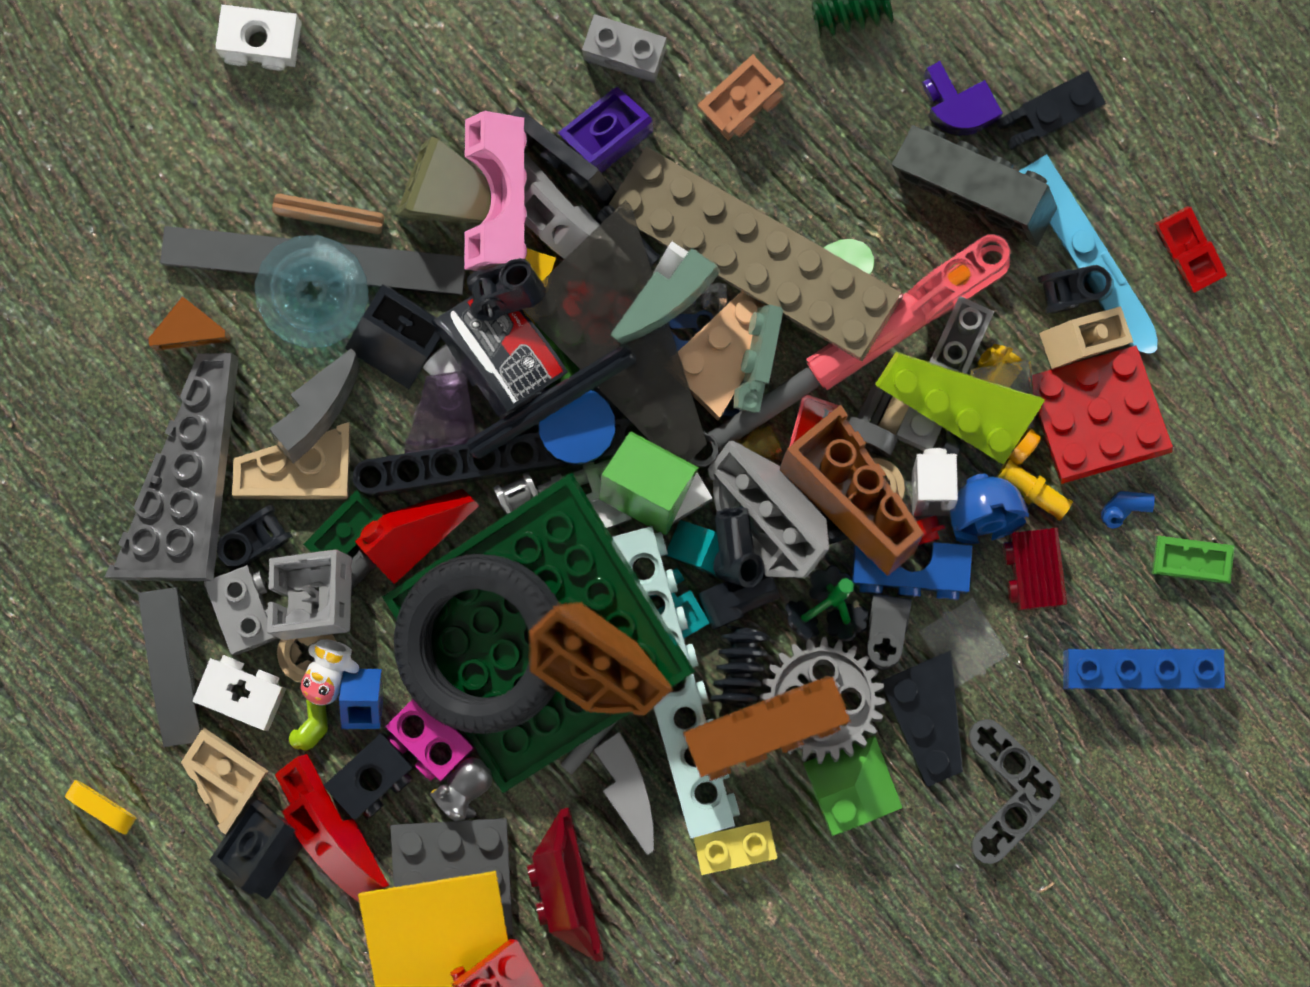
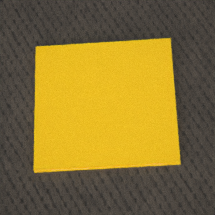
M496 871L358 893L375 987H453L451 983L454 980L450 973L455 968L464 966L467 972L508 941Z

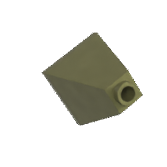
M431 136L420 147L395 216L406 219L481 224L487 217L491 205V191L485 176L442 141Z

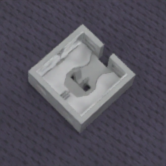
M335 549L270 558L268 589L284 597L288 596V608L275 602H268L267 634L281 640L350 632L352 557ZM319 604V609H314V605Z

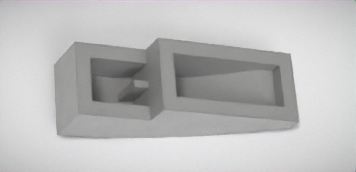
M618 732L594 749L616 781L603 791L648 855L654 851V827L650 801L636 760L622 735Z

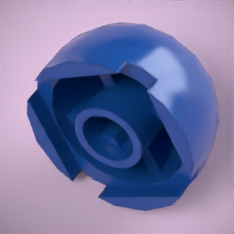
M978 474L967 479V484L957 492L958 500L955 508L950 510L951 525L957 541L966 544L979 543L978 536L993 533L992 541L1005 537L1026 524L1024 516L1029 517L1020 491L1008 480L999 477H989L987 474Z

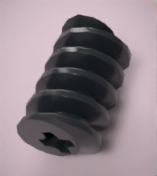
M724 625L733 630V633L722 635L721 641L730 645L731 648L719 650L718 656L727 660L728 663L716 665V671L724 675L725 679L713 682V686L723 693L711 696L710 701L746 708L748 703L759 702L760 697L750 692V688L762 686V681L753 677V673L764 671L765 666L756 662L755 659L767 656L768 651L759 647L758 643L770 641V636L758 630Z

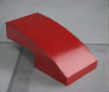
M1187 206L1154 223L1168 253L1192 293L1228 276L1212 241H1207L1191 207Z

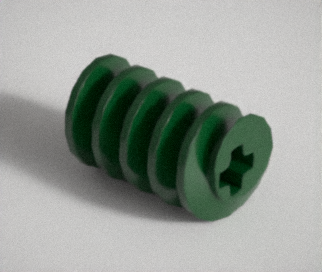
M812 0L811 2L815 30L819 39L821 38L822 27L825 26L830 34L835 36L837 24L839 23L842 24L846 33L851 32L853 20L857 21L861 30L865 29L868 17H871L876 27L880 26L882 14H886L891 24L894 22L891 0Z

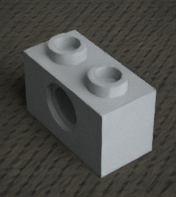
M594 14L582 48L583 60L655 83L667 48L666 37Z

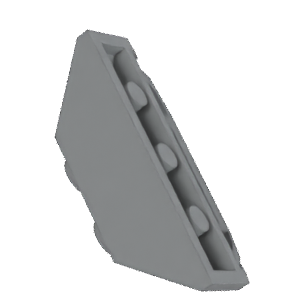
M729 441L708 468L710 480H713V496L716 510L720 511L725 508L736 507L749 509L754 554L759 555L763 559L765 576L808 577L829 550L826 518L803 492L779 470L780 466L735 441Z

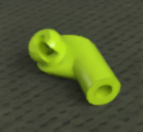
M307 699L308 719L298 730H292L289 735L290 745L294 749H302L304 751L314 748L328 730L326 705H316Z

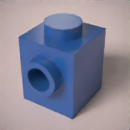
M359 669L357 673L343 671L339 697L342 729H380L384 698L381 669Z

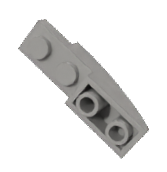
M524 153V169L527 173V180L524 186V206L527 210L525 224L572 266L602 286H609L630 259L582 205L573 207L534 161Z
M960 296L929 362L967 374L994 311ZM909 407L896 437L900 441L924 451L934 447L942 426Z

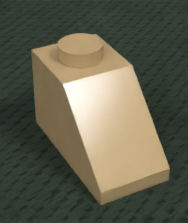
M1121 306L1076 318L1039 333L1051 369L1075 363L1133 343Z

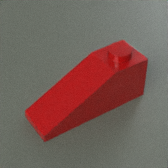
M460 489L383 515L377 521H372L366 525L355 542L391 582L395 584L478 508L479 505L464 489Z

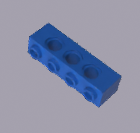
M1068 649L1063 651V689L1217 690L1225 688L1224 649Z

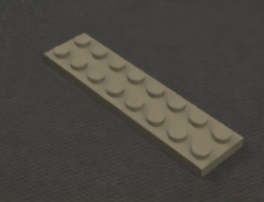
M647 146L609 203L632 228L639 229L640 233L668 248L671 242H674L687 252L693 248L718 266L721 271L717 276L719 279L764 305L770 304L782 307L783 316L860 361L864 360L903 298L900 291Z

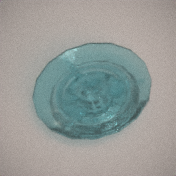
M319 235L296 236L277 245L261 263L255 281L256 305L267 327L284 341L304 348L328 347L348 337L364 315L369 300L367 277L357 257L340 242ZM308 281H312L314 287L320 286L322 289L317 295V300H314L311 294L305 295L303 291L309 285Z

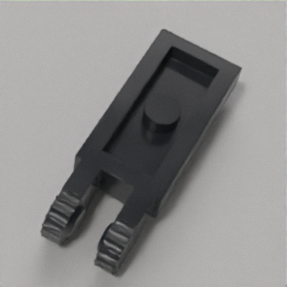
M1088 70L1022 104L1019 109L1006 114L997 120L996 123L1001 130L1009 128L1016 122L1026 118L1031 129L1013 136L1007 142L1010 149L1014 150L1036 138L1040 140L1104 107L1106 102Z

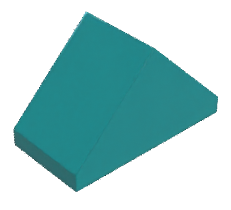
M680 520L665 556L717 577L713 569L715 557L719 552L717 532Z

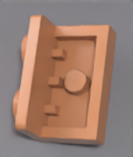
M752 54L697 105V108L728 141L735 134L740 138L755 125L756 121L753 118L763 108L766 112H769L783 99L784 96L781 92L784 90V81L780 77L776 79Z

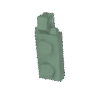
M770 304L759 307L750 319L749 334L752 335L750 350L747 349L742 358L741 371L745 372L743 383L734 390L735 409L751 413L760 412L765 384H768L770 380L783 315L782 307Z

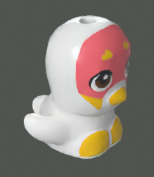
M323 639L311 644L308 651L314 658V661L309 664L300 686L303 696L309 702L316 705H327L337 699L341 689L343 671L349 673H357L359 671L358 664L351 659L352 650L348 646L337 641Z

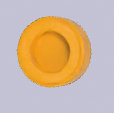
M1029 428L1023 434L1008 459L1020 466L1040 443L1041 436Z

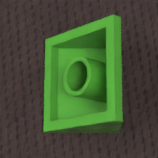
M630 432L601 475L599 500L649 527L652 526L654 530L662 532L666 536L690 488L698 467L645 438Z

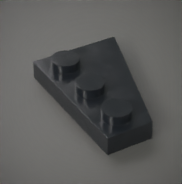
M519 107L510 114L511 116L524 118V132L527 136L526 147L528 149L532 146L537 148L541 152L540 157L555 170L560 168L576 187L582 191L586 190L603 206L610 203L615 193L599 169Z
M951 650L880 681L884 685V691L927 787L963 772Z

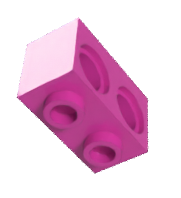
M414 699L385 726L391 732L387 739L402 754L409 750L417 757L419 761L415 764V767L430 781L435 777L440 781H444L459 763L475 749L457 729L449 727L431 717ZM416 715L423 720L425 728L419 737L411 738L405 733L404 724L409 717ZM441 742L447 743L452 750L451 760L444 765L436 764L431 756L433 747Z

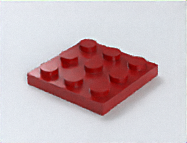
M1137 346L1027 376L1026 383L1030 394L1045 399L1037 415L1061 484L1172 453L1173 446Z

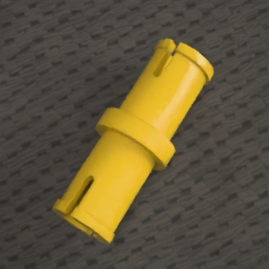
M1010 459L1005 462L996 476L1011 482L1020 491L1025 503L1028 505L1034 503L1056 517L1058 521L1062 520L1073 503L1071 499H1067L1045 484V478L1040 475L1036 478Z

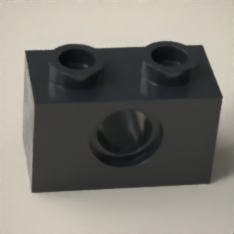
M383 733L379 734L323 785L354 820H359L362 816L369 820L384 806L380 799L390 790L395 794L399 793L413 780L409 773L415 767ZM370 768L377 769L382 775L381 786L375 791L367 790L362 783L364 772Z

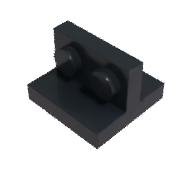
M252 796L209 861L243 891L250 895L256 893L268 900L303 846L294 834L296 829L284 817L277 814L261 800Z

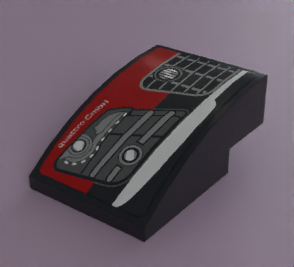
M472 295L431 321L472 387L478 384L498 417L568 373L545 337L522 309L503 315L495 320L481 321L475 319L471 314Z

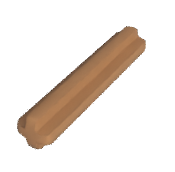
M276 194L272 205V212L275 215L373 234H381L385 220L384 215L379 212L284 194Z

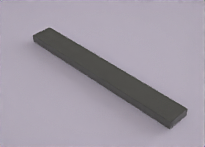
M164 226L160 264L164 266L378 288L382 284H386L390 288L397 290L463 296L466 273L465 257L171 226Z

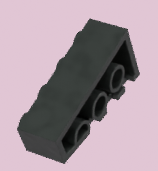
M914 125L911 126L892 163V167L898 177L941 199H944L948 193L952 195L951 201L961 207V209L973 215L974 213L978 214L979 210L985 212V216L995 223L994 226L1006 232L1015 227L1025 232L1027 236L1026 242L1036 247L1039 245L1058 208L1049 185L1046 184L1047 179L1029 170L1025 174L1012 169L1013 165L1009 161L999 156L993 155L991 159L978 154L979 150L975 146L967 142L959 141L958 144L945 139V134L933 127L925 126L923 130Z

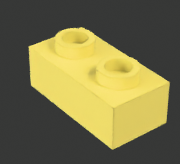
M769 820L694 837L701 875L777 859Z

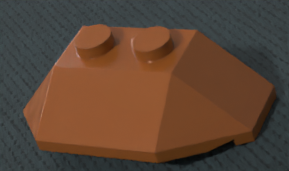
M582 603L557 605L530 630L531 673L588 712H633V715H646L672 691L671 685L637 642Z

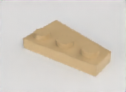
M350 422L338 425L336 429L327 431L294 464L278 445L234 458L233 498L347 500L349 498Z

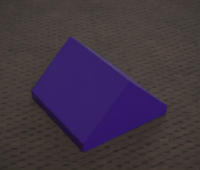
M616 86L560 130L558 134L570 148L602 173L654 131L652 118Z

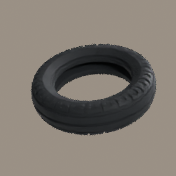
M487 554L465 555L450 559L434 567L421 577L409 591L396 620L394 631L395 660L407 691L415 702L431 717L457 730L471 733H495L514 728L534 717L547 705L557 690L531 673L529 660L528 667L521 680L504 695L482 698L460 691L443 676L434 658L432 632L436 618L444 605L457 594L472 589L487 590L499 594L510 601L523 616L530 633V630L559 603L549 587L536 574L523 565L500 556Z

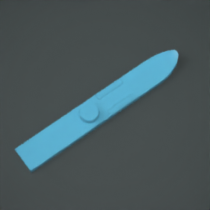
M1048 155L1018 171L1023 174L1027 170L1033 171L1047 179L1046 184L1049 185L1058 207L1049 224L1077 268L1098 265L1104 267L1112 275L1114 280L1113 291L1108 298L1099 301L1104 311L1121 306L1133 343L1128 345L1131 347L1137 346L1141 353H1154L1157 350L1158 339L1147 312ZM1093 273L1086 279L1094 294L1102 292L1106 286V279L1103 274Z

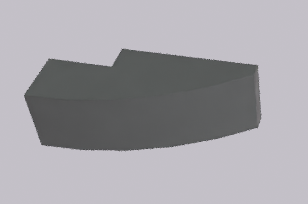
M352 348L294 391L291 397L296 409L270 428L274 442L293 464L318 442L343 409L360 370L357 355Z

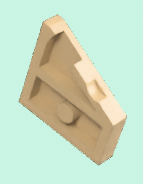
M206 728L201 730L181 761L189 777L196 782L198 793L204 803L209 804L219 822L218 827L224 834L228 833L268 773V770Z

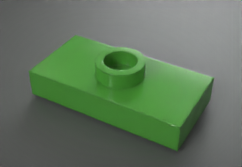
M1156 536L1152 575L1230 584L1235 545Z

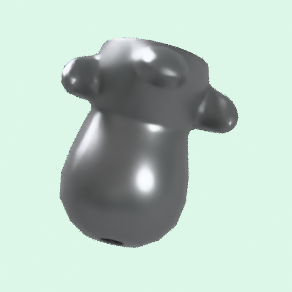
M474 757L466 758L448 775L447 784L434 789L430 795L453 821L473 818L476 812L469 806V803L490 788L493 780L491 771L482 760Z

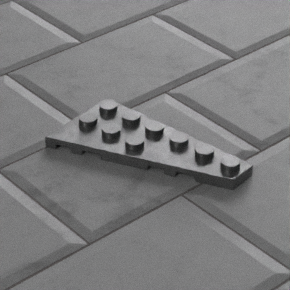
M232 353L197 355L180 395L182 398L180 409L175 420H170L165 431V434H168L161 454L156 453L134 505L136 514L128 533L123 532L118 544L122 546L114 566L109 565L105 575L106 578L111 580L213 581L239 359L236 355Z

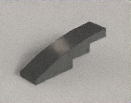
M179 588L140 592L138 597L143 634L163 747L191 744L201 732L198 703L193 702L196 694L194 669L190 663L186 627L183 626Z

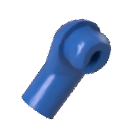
M1117 492L1103 506L1101 519L1107 527L1112 529L1118 528L1132 511L1152 513L1155 496L1151 493Z

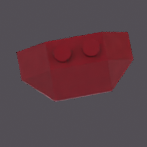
M570 807L561 809L532 855L534 864L527 865V870L532 888L539 887L542 902L536 903L540 925L548 924L549 933L592 960L599 962L603 961L605 956Z

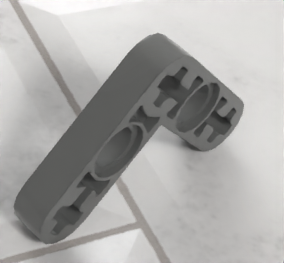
M984 719L977 721L970 728L968 734L969 744L1016 790L974 835L971 842V850L975 858L983 863L992 864L1003 859L1057 802L1061 789L1056 778L1000 724L994 720ZM980 727L984 730L992 727L995 730L992 738L999 745H1002L1005 739L1010 743L1009 747H1006L999 753L996 761L990 757V754L996 751L990 744L986 743L980 746L977 743L980 738L977 730ZM1011 752L1019 753L1025 761L1023 771L1017 775L1009 774L1004 769V758ZM1033 766L1038 770V773L1032 775V777L1041 784L1046 781L1051 784L1048 789L1051 797L1048 800L1044 797L1036 800L1033 796L1036 789L1029 782H1026L1024 787L1018 784V781L1028 776ZM1012 807H1019L1026 813L1025 825L1017 830L1009 828L1005 823V814ZM997 821L1000 828L1013 836V838L1007 843L1005 837H1002L995 845L998 850L997 854L987 853L983 856L980 853L983 845L979 841L982 837L992 839L998 833L997 830L992 828Z

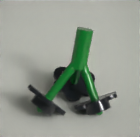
M834 565L828 566L826 571L817 569L810 576V582L813 586L809 589V595L812 599H818V605L812 609H807L802 601L796 603L789 601L785 605L789 615V626L804 640L816 637L819 634L816 627L818 624L816 615L825 609H832L834 606H838V609L832 610L826 617L829 624L827 628L829 635H838L840 640L847 642L853 640L857 633H863L867 630L865 622L869 617L867 609L864 607L854 608L852 604H845L848 595L854 588L851 577L847 573H840L839 569Z

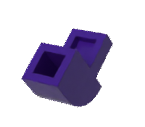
M940 61L926 68L924 74L925 81L922 82L923 88L931 102L937 100L939 103L931 108L928 116L939 129L952 135H971L993 125L1001 118L1003 112L985 80L958 94Z

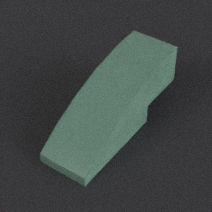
M691 248L670 279H667L657 271L654 273L611 333V336L620 344H625L665 325L686 310L706 291L721 272L718 266Z

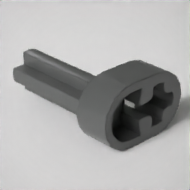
M880 370L857 418L851 417L849 423L855 432L858 431L866 443L865 448L867 451L881 457L890 458L899 439L891 432L878 426L892 398V395L875 385L883 373Z

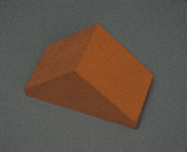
M183 296L148 338L149 346L155 351L231 342L230 335L225 329Z

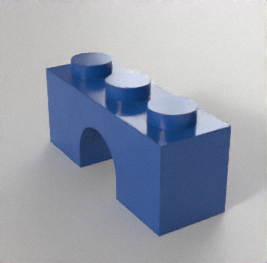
M934 542L931 545L930 560L925 569L911 572L899 566L887 576L854 544L853 585L860 586L859 592L882 594L884 587L898 589L899 596L921 597L922 590L937 592V599L959 600L960 594L969 592L972 545Z

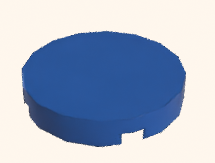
M590 390L540 421L539 435L546 450L556 459L570 465L588 464L599 459L610 447L615 435V416L609 403L597 392Z

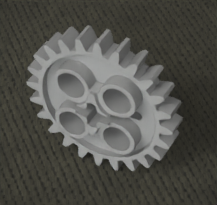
M826 637L822 638L821 645L817 648L814 647L811 639H808L806 641V650L801 651L794 643L791 647L793 657L789 658L787 655L780 653L778 658L783 666L781 668L775 665L769 666L768 670L775 679H763L762 685L771 690V693L761 694L760 701L803 686L804 684L798 680L799 675L805 676L809 683L816 681L812 671L816 666L824 664L833 670L834 680L840 695L850 692L857 695L860 699V706L857 709L846 710L851 722H848L846 726L840 725L841 731L820 739L817 735L803 739L805 745L798 747L803 749V761H806L810 753L813 752L816 753L818 764H822L825 753H830L833 761L838 762L839 750L842 749L849 757H852L854 754L852 744L854 742L862 748H865L867 745L863 733L875 736L877 730L870 724V721L881 722L883 715L875 711L874 708L885 705V699L875 697L876 693L883 690L884 685L872 683L871 681L878 675L879 671L877 669L865 670L869 657L865 656L857 661L854 658L857 647L853 646L847 653L843 652L842 640H838L833 649L828 647ZM796 749L788 751V754L791 755Z

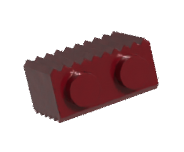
M1058 528L1011 533L1009 535V542L1003 543L1005 564L1012 565L1014 580L1008 581L1010 603H1017L1018 611L1067 605Z

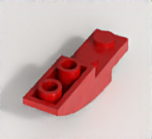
M308 754L296 757L278 771L275 776L290 803L281 812L288 823L296 829L294 834L302 846L329 878L357 902H359L358 893L387 888L389 884L353 818L345 821L341 819Z

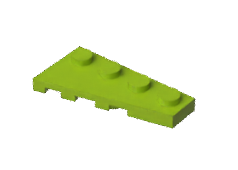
M895 352L875 384L1003 465L1045 402V399L1042 397L1020 392L1001 384L985 381L975 376L953 371Z

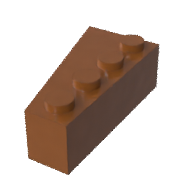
M839 405L787 448L779 470L889 576L915 553L924 533L899 494L892 491L885 479V472L879 463L875 464L865 448L866 443L858 431L855 432L847 420V413L842 405Z
M826 676L682 733L699 776L708 775L709 780L713 781L731 774L730 766L745 762L746 767L767 760L768 756L766 753L778 748H781L783 753L805 745L803 739L818 734L819 739L841 731L840 725L851 721L834 677Z

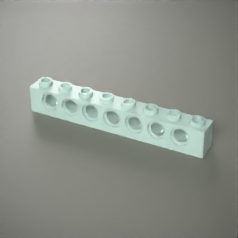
M650 526L612 537L631 568L633 563L641 557L649 558L654 563V575L648 580H638L648 596L655 594L663 598L665 610L661 617L692 667L699 666L693 644L685 645L681 630L688 629L682 606L675 608L671 593L678 591L672 569L664 571L661 556L667 554L662 532L654 534L653 528ZM693 674L686 678L685 686L681 690L671 691L654 706L690 839L734 827L733 817L740 815L734 793L726 794L723 779L730 778L729 775L710 781L708 775L700 777L696 766L689 765L684 759V753L688 746L682 732L714 720L713 718L705 719L702 705L709 703L703 681L695 683ZM681 707H689L696 713V721L690 728L682 729L674 723V714ZM702 782H710L717 789L716 797L709 803L699 802L695 798V789Z

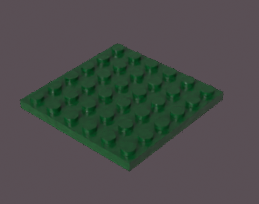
M573 473L566 475L382 596L397 620L400 608L409 591L421 577L434 567L450 559L465 555L487 554L500 556L515 561L536 574L552 591L559 605L582 603L637 642L671 687L696 672ZM465 590L450 599L438 614L432 632V649L439 670L454 687L472 696L491 698L504 695L523 677L530 660V633L519 610L506 598L487 590ZM556 691L551 700L539 713L514 728L495 733H465L484 764L490 769L492 777L501 792L505 793L632 712H588L559 691Z

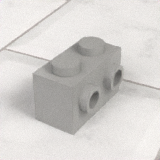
M246 565L215 577L213 581L204 582L230 654L239 655L279 639L267 634L268 609L262 594L267 593L268 590L260 571L254 573L253 569Z

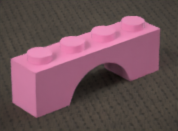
M483 111L465 120V158L480 168L488 181L491 191V205L487 217L479 226L465 231V269L478 271L507 263L512 259H526L527 248L524 243V223L527 217V210L524 206V186L527 180V173L524 169V149L527 136L524 132L523 117Z

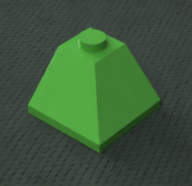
M875 736L865 739L867 743L865 748L858 746L856 743L852 744L854 751L852 757H849L842 749L839 750L838 762H834L830 753L824 755L822 764H818L817 758L803 763L831 836L903 808Z

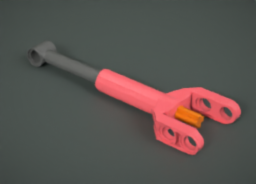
M997 235L985 236L934 269L912 289L903 294L902 300L863 361L858 360L831 343L827 344L806 358L808 368H805L763 396L760 412L740 411L709 433L697 432L691 435L684 445V453L687 460L698 467H710L729 441L737 442L817 389L820 385L829 390L925 325L952 311L960 296L969 300L1007 274L1010 267V249L1007 242ZM990 242H995V243H997V244L1000 245V246H997V245H989V246L983 247L985 244L990 243ZM989 252H997L1003 257L996 264L985 263L982 259ZM707 439L713 446V453L707 460L699 461L693 453V448L698 441Z

